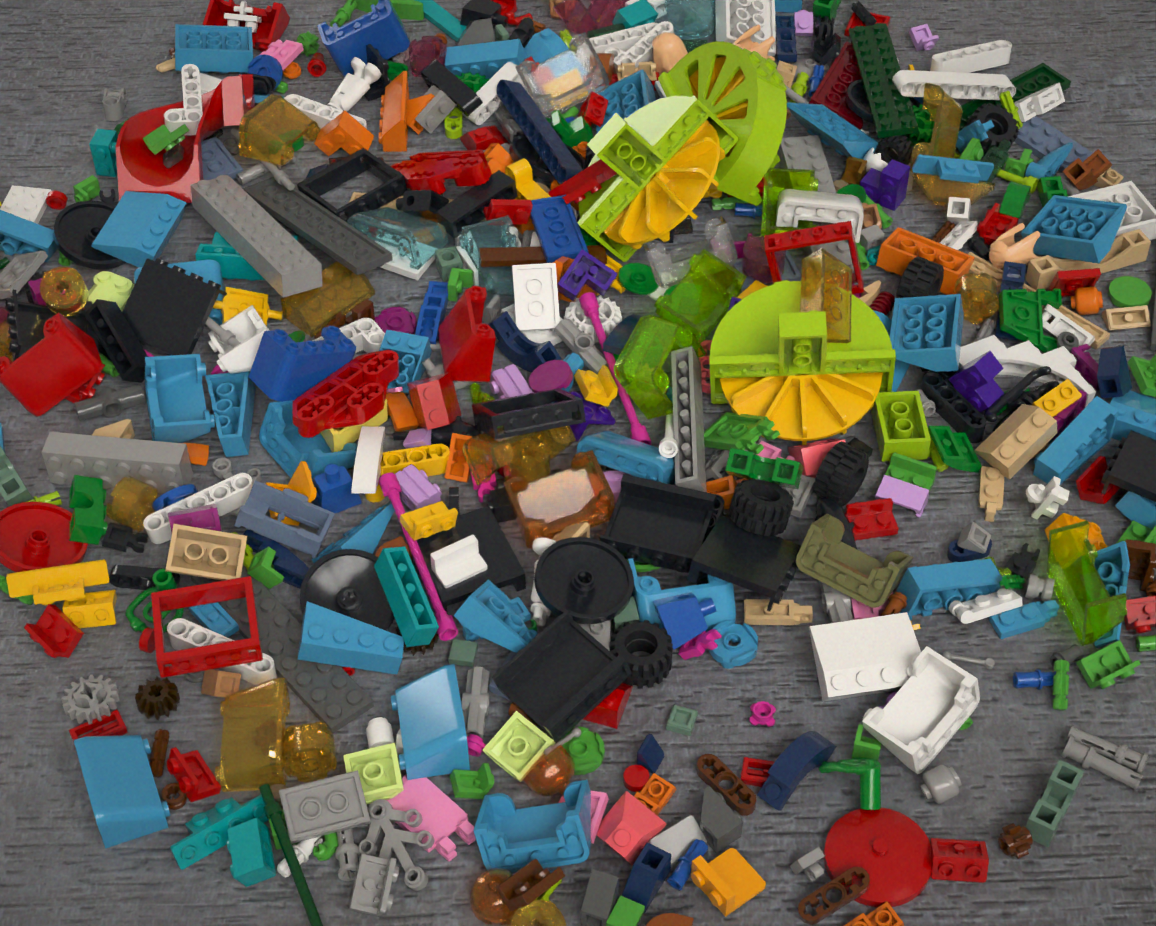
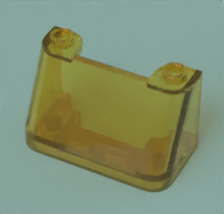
M925 83L922 106L923 110L929 112L930 120L935 121L931 143L921 142L914 146L910 160V171L912 173V167L919 154L954 158L962 108L946 91L935 84ZM913 173L917 177L943 180L938 175Z
M271 94L242 116L239 126V156L284 166L293 158L294 148H292V144L302 135L306 136L308 141H314L319 134L320 128L314 120L283 97Z
M570 426L496 440L483 433L468 439L464 443L462 451L478 486L488 482L493 473L513 460L514 454L512 449L527 444L531 454L540 453L545 456V461H548L561 454L576 441V438ZM503 427L497 428L498 433H504Z
M274 678L226 695L225 701H221L220 704L221 716H224L220 766L215 768V778L221 783L222 791L259 790V787L264 784H269L270 786L274 784L286 785L287 777L283 771L284 764L286 763L284 754L286 716L290 713V697L286 678Z

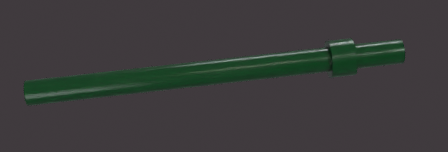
M264 784L259 787L265 803L264 811L267 819H271L311 926H323L281 817L283 813L279 802L275 801L270 785Z

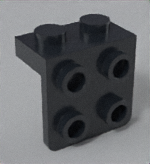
M368 44L366 45L367 63L375 65L382 74L376 82L370 85V89L364 94V97L370 101L385 95V87L390 83L387 73V70H389L387 60L381 57L377 49Z

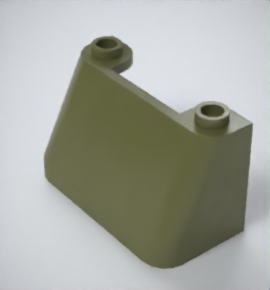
M825 514L813 522L796 557V565L799 570L869 607L876 608L883 605L905 574L907 568H909L914 557L902 551H893L887 555L884 562H881L841 541L845 529L839 519Z

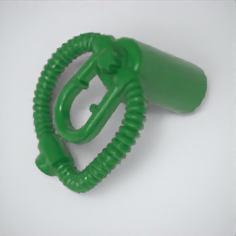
M165 569L156 571L152 577L155 587L144 590L127 607L125 613L130 621V627L135 632H143L147 628L143 621L134 616L135 608L153 592L178 588L171 572H167ZM151 601L144 607L143 616L146 621L153 623V617L148 614L152 608ZM184 608L176 609V614L172 620L182 618ZM172 610L163 611V612H162V620H163ZM169 623L165 624V626L163 625L164 633L167 632V626Z
M857 757L838 760L837 762L824 761L819 766L818 770L821 773L837 771L859 775L860 809H881V764L879 761L871 758Z

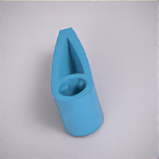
M1069 142L1051 151L1037 163L1031 162L1026 169L1025 177L1033 176L1039 180L1041 177H1053L1073 148V142Z

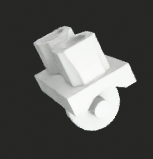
M241 1L240 6H234V11L240 12V14L224 13V19H227V26H239L240 21H245V27H252L253 33H256L258 23L262 21V17L247 15V13H253V7H247L246 1Z
M1054 476L1045 487L1042 484H1031L1026 489L1028 501L1030 503L1034 502L1036 508L1032 512L1031 517L1038 519L1043 514L1053 518L1058 511L1059 504L1064 505L1068 501L1070 491L1059 486L1060 478Z

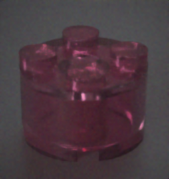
M423 36L422 40L416 41L414 39L408 47L409 61L413 76H421L420 72L434 59L445 67L447 46L442 43V39L435 36Z
M750 236L746 239L743 247L742 272L747 278L748 276L754 278V281L771 283L773 280L765 253L764 236ZM786 250L775 252L781 276L784 273Z

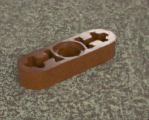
M713 754L700 756L697 760V775L715 792H719L725 799L726 804L732 810L738 812L739 815L748 816L752 814L756 808L755 793L717 756ZM704 765L707 767L713 766V771L710 768L704 769ZM723 780H729L734 786L730 789H723L719 786V783ZM740 799H741L742 801L748 800V801H749V804H748V805H747L746 803L740 804L739 801H740Z
M853 867L803 898L798 905L800 919L806 924H817L864 894L870 886L868 872L861 867ZM855 875L857 878L863 877L862 886L852 885L849 887L851 894L847 895L846 889L841 883L844 882L847 887L852 883V876ZM830 889H838L842 893V898L839 902L832 903L827 900L826 894ZM821 896L823 904L827 909L824 910L823 905L816 908L815 916H812L810 913L805 915L806 906L810 905L812 908L820 904L818 897Z

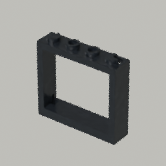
M364 148L297 184L300 192L348 224H352L402 196L407 191L404 175ZM366 170L385 182L339 209H336L320 197Z
M560 388L472 404L475 427L495 440L586 422L583 399ZM503 425L504 433H498L497 427Z

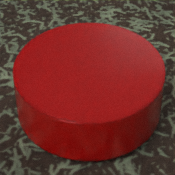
M50 191L47 194L46 204L56 210L66 207L68 198L64 193Z
M147 627L143 630L139 639L141 651L152 653L155 650L154 628Z
M631 765L625 769L623 774L624 786L633 792L642 791L650 779L649 771L641 765Z

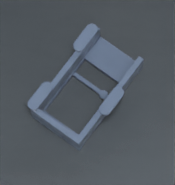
M255 480L249 498L245 505L240 507L234 526L238 528L241 526L246 527L248 530H253V532L308 555L311 554L312 558L315 559L335 513L309 503L307 496L288 488L280 491ZM268 509L279 513L277 516L278 520L266 516ZM286 516L318 531L316 534H313L304 529H297L282 523L281 520H284Z

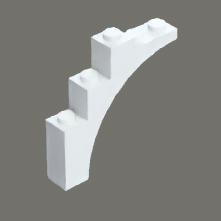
M995 335L965 345L960 349V369L965 364L991 351L1004 368L997 375L1025 377L1037 368L1048 366L1051 368V373L1037 378L1036 381L1042 383L1057 381L1061 384L1069 379L1077 390L1080 389L1087 392L1086 406L1095 398L1096 391L1081 376L1080 372L1075 369L1077 360L1064 346L1041 354L1039 349L1029 340L1006 348L1003 342H1000Z

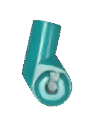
M881 245L867 250L866 258L869 265L874 266L877 264Z

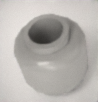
M941 764L922 775L924 784L920 785V788L927 800L932 798L937 804H942L959 794V786L962 784L952 766L948 768L946 765Z

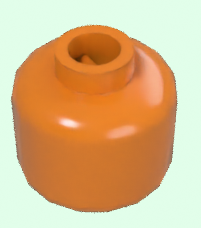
M1095 286L1077 288L1075 296H1071L1072 309H1076L1078 315L1081 316L1097 314L1100 308H1103L1102 291H1098Z

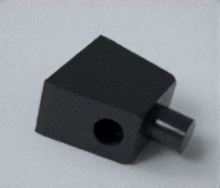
M470 0L462 8L460 24L467 26L470 21L491 18L493 28L499 24L505 27L508 17L501 15L502 7L494 1Z
M409 190L404 192L403 198H397L396 208L415 218L437 219L436 211L447 205L449 199L432 190Z

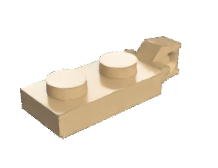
M981 466L978 507L985 508L984 521L994 522L996 510L1001 511L1003 506L1004 475L994 467Z
M770 599L744 600L745 624L799 625L800 623H812V606H799L798 603H794V600H781L780 604L775 603L769 612L767 608Z

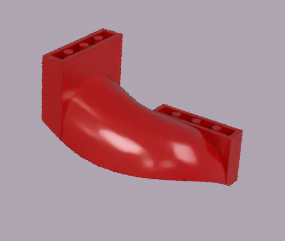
M253 74L228 76L219 83L216 89L201 95L203 115L196 135H184L185 139L179 143V148L178 144L176 145L177 153L174 154L173 152L170 158L168 156L166 162V150L163 149L154 155L147 147L143 138L161 125H165L164 114L167 110L184 108L183 101L152 108L130 117L123 124L116 143L119 201L126 191L169 194L186 203H192L191 184L203 180L201 141L226 126L247 125L256 122Z

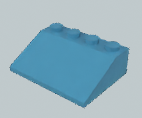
M175 24V70L181 71L184 65L194 64L201 73H208L210 71L223 74L229 72L248 73L249 63L253 60L252 27Z
M644 69L595 92L608 100L603 124L601 127L596 125L597 133L615 113L624 119L643 106L656 101L654 86Z
M787 103V108L798 122L808 129L807 132L813 136L819 135L821 142L828 146H833L838 154L863 159L872 147L874 148L873 153L875 152L878 145L876 140L824 105Z
M126 191L92 243V247L136 267H143L147 258L155 261L162 254L183 218L186 202L169 194Z
M1053 195L1025 227L1021 235L1022 238H1025L1035 231L1040 232V237L1035 242L1033 248L1034 254L1099 264L1112 247L1127 205Z
M961 294L895 298L889 338L892 349H895L896 360L935 372H949L959 369L964 318Z
M1131 390L1124 396L1112 398L1110 404L1119 409V413L1111 438L1121 441L1122 437L1127 438L1132 430L1156 440L1155 398Z

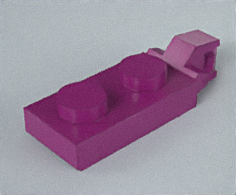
M1079 389L1078 391L1082 394L1081 398L1054 416V419L1057 420V434L1052 440H1055L1084 410L1087 392Z

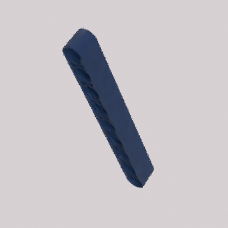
M500 80L497 85L498 97L557 182L562 184L583 171L522 84L515 81Z

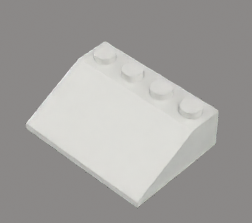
M715 0L716 41L733 43L748 29L759 24L761 29L751 36V41L760 44L773 36L775 42L771 45L768 56H775L777 54L775 0Z
M1132 181L1068 196L1126 204L1127 209L1115 239L1123 233L1140 229L1149 240L1156 239V210Z
M907 612L809 626L823 702L898 691L913 675L911 665L913 657L918 652L921 653Z

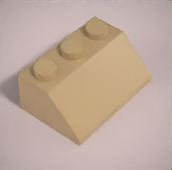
M1022 404L975 449V453L1010 480L1057 434V420L1040 407Z
M174 524L165 571L223 581L241 578L247 536Z

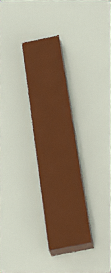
M603 245L587 246L590 255L603 264H607V255ZM541 247L479 248L478 251L481 267H508L512 265L547 263Z

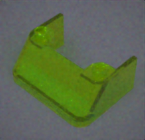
M651 314L639 319L614 365V374L617 380L647 419L673 414V403L665 394L669 385V377L662 369L669 353L671 354V351L692 346L697 357H702L706 354L687 326Z
M1088 521L1050 530L1047 561L1048 577L1055 579L1053 589L1082 646L1092 644L1123 622L1125 615H1127L1126 594L1123 593L1110 597L1094 566L1098 553L1095 545L1090 544L1088 540Z

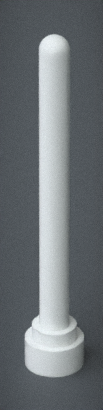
M671 407L666 411L665 437L659 444V452L666 458H672L678 452V443L674 439L673 408Z

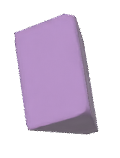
M422 428L409 431L403 446L407 449L431 445L432 429L426 430Z

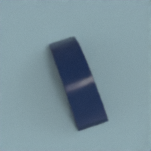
M1004 262L1000 293L1002 290L1023 289L1026 264ZM998 302L995 336L999 339L1017 341L1018 338L1000 329Z

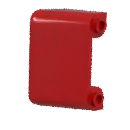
M210 0L202 25L227 26V19H224V13L240 14V12L234 11V6L240 5L235 4L233 0L228 2L224 0ZM274 2L272 7L267 5L266 9L253 7V13H247V15L262 17L261 23H258L256 33L252 32L253 49L261 52L266 51L272 42H276L281 38L290 21V17L282 3ZM240 21L239 26L245 27V21Z
M472 286L466 289L439 326L438 338L444 373L451 372L453 381L490 382L496 337L494 330L489 325L482 324L484 302L487 297L486 287Z
M59 312L45 322L43 329L44 339L13 362L6 356L0 357V383L34 416H41L94 377L102 366L94 339Z

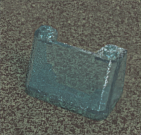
M665 0V9L669 21L673 24L674 34L682 41L704 38L712 34L716 20L715 0Z
M389 207L358 212L347 220L348 224L372 240L397 247L399 255L401 257L406 255L411 260L410 267L417 270L435 255V250L441 249L449 242L446 229L442 224Z
M509 215L462 227L461 236L459 237L460 246L466 250L484 280L486 289L492 294L514 297L512 266L481 267L478 255L479 248L517 247L516 235L511 234L509 226L513 224Z

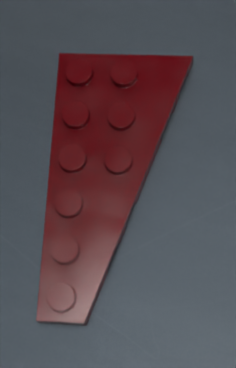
M846 41L842 47L840 54L811 97L809 104H822L858 129H861L863 126L862 118L849 108L845 100L849 85L861 79L850 42Z

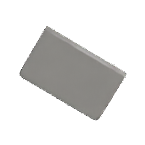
M689 815L650 839L648 843L670 853L672 866L678 862L679 857L686 854L694 840H703L707 844V839L695 818Z

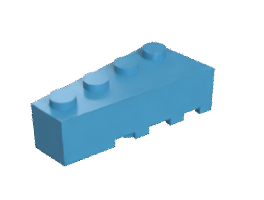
M520 39L447 47L445 68L455 76L471 72L472 75L479 73L481 76L485 75L486 79H491L507 62H512L524 69L529 77V69L525 62L528 56Z
M0 210V250L4 251L6 255L11 256L15 253L25 254L45 251L48 257L44 262H48L57 249L53 238V229Z
M250 371L205 376L219 440L226 457L249 455L256 391L253 381L249 378Z
M1096 396L1043 453L1041 452L1034 460L1035 468L1033 475L1047 484L1054 476L1061 479V485L1111 441L1119 409Z
M991 559L907 568L896 592L904 594L907 598V606L900 613L907 612L911 621L912 616L917 614L925 617L932 615V610L944 607L945 610H949V605L955 600L966 602L975 599L979 595L997 592L1001 587L999 581H1002V576Z
M307 601L302 620L297 660L397 675L403 658L404 639L397 634Z

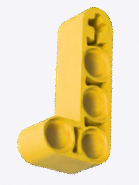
M525 158L505 168V174L515 180L518 195L516 199L535 200L551 197L533 180L531 165Z
M433 444L383 452L380 464V477L385 473L395 474L411 464L418 470H423L427 477L445 474L450 455L449 447L444 444ZM379 482L376 494H365L368 501L380 502L385 498Z

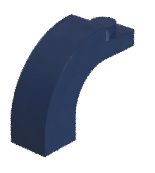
M507 311L502 312L488 324L494 330L495 336L499 340L496 343L499 350L512 363L528 372H533L545 362L562 359L550 341L535 343L525 337Z
M816 731L802 734L782 752L767 772L770 775L757 796L776 810L781 811L800 781L811 770L819 768L824 761H828L837 746Z

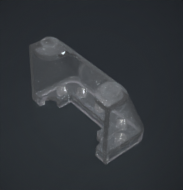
M586 32L572 37L569 43L570 49L538 65H535L533 61L526 60L515 67L527 93L546 118H550L554 110L562 112L586 100L591 91L598 94L609 86L605 68Z
M722 216L712 218L706 222L704 226L706 238L668 252H666L664 244L657 239L642 245L658 286L670 288L671 286L731 267L736 263L738 258L728 224Z

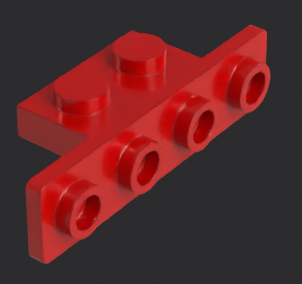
M600 159L549 191V195L551 197L566 195L562 197L566 204L573 201L577 204L586 198L584 194L589 191L593 194L602 188L600 184L617 173Z

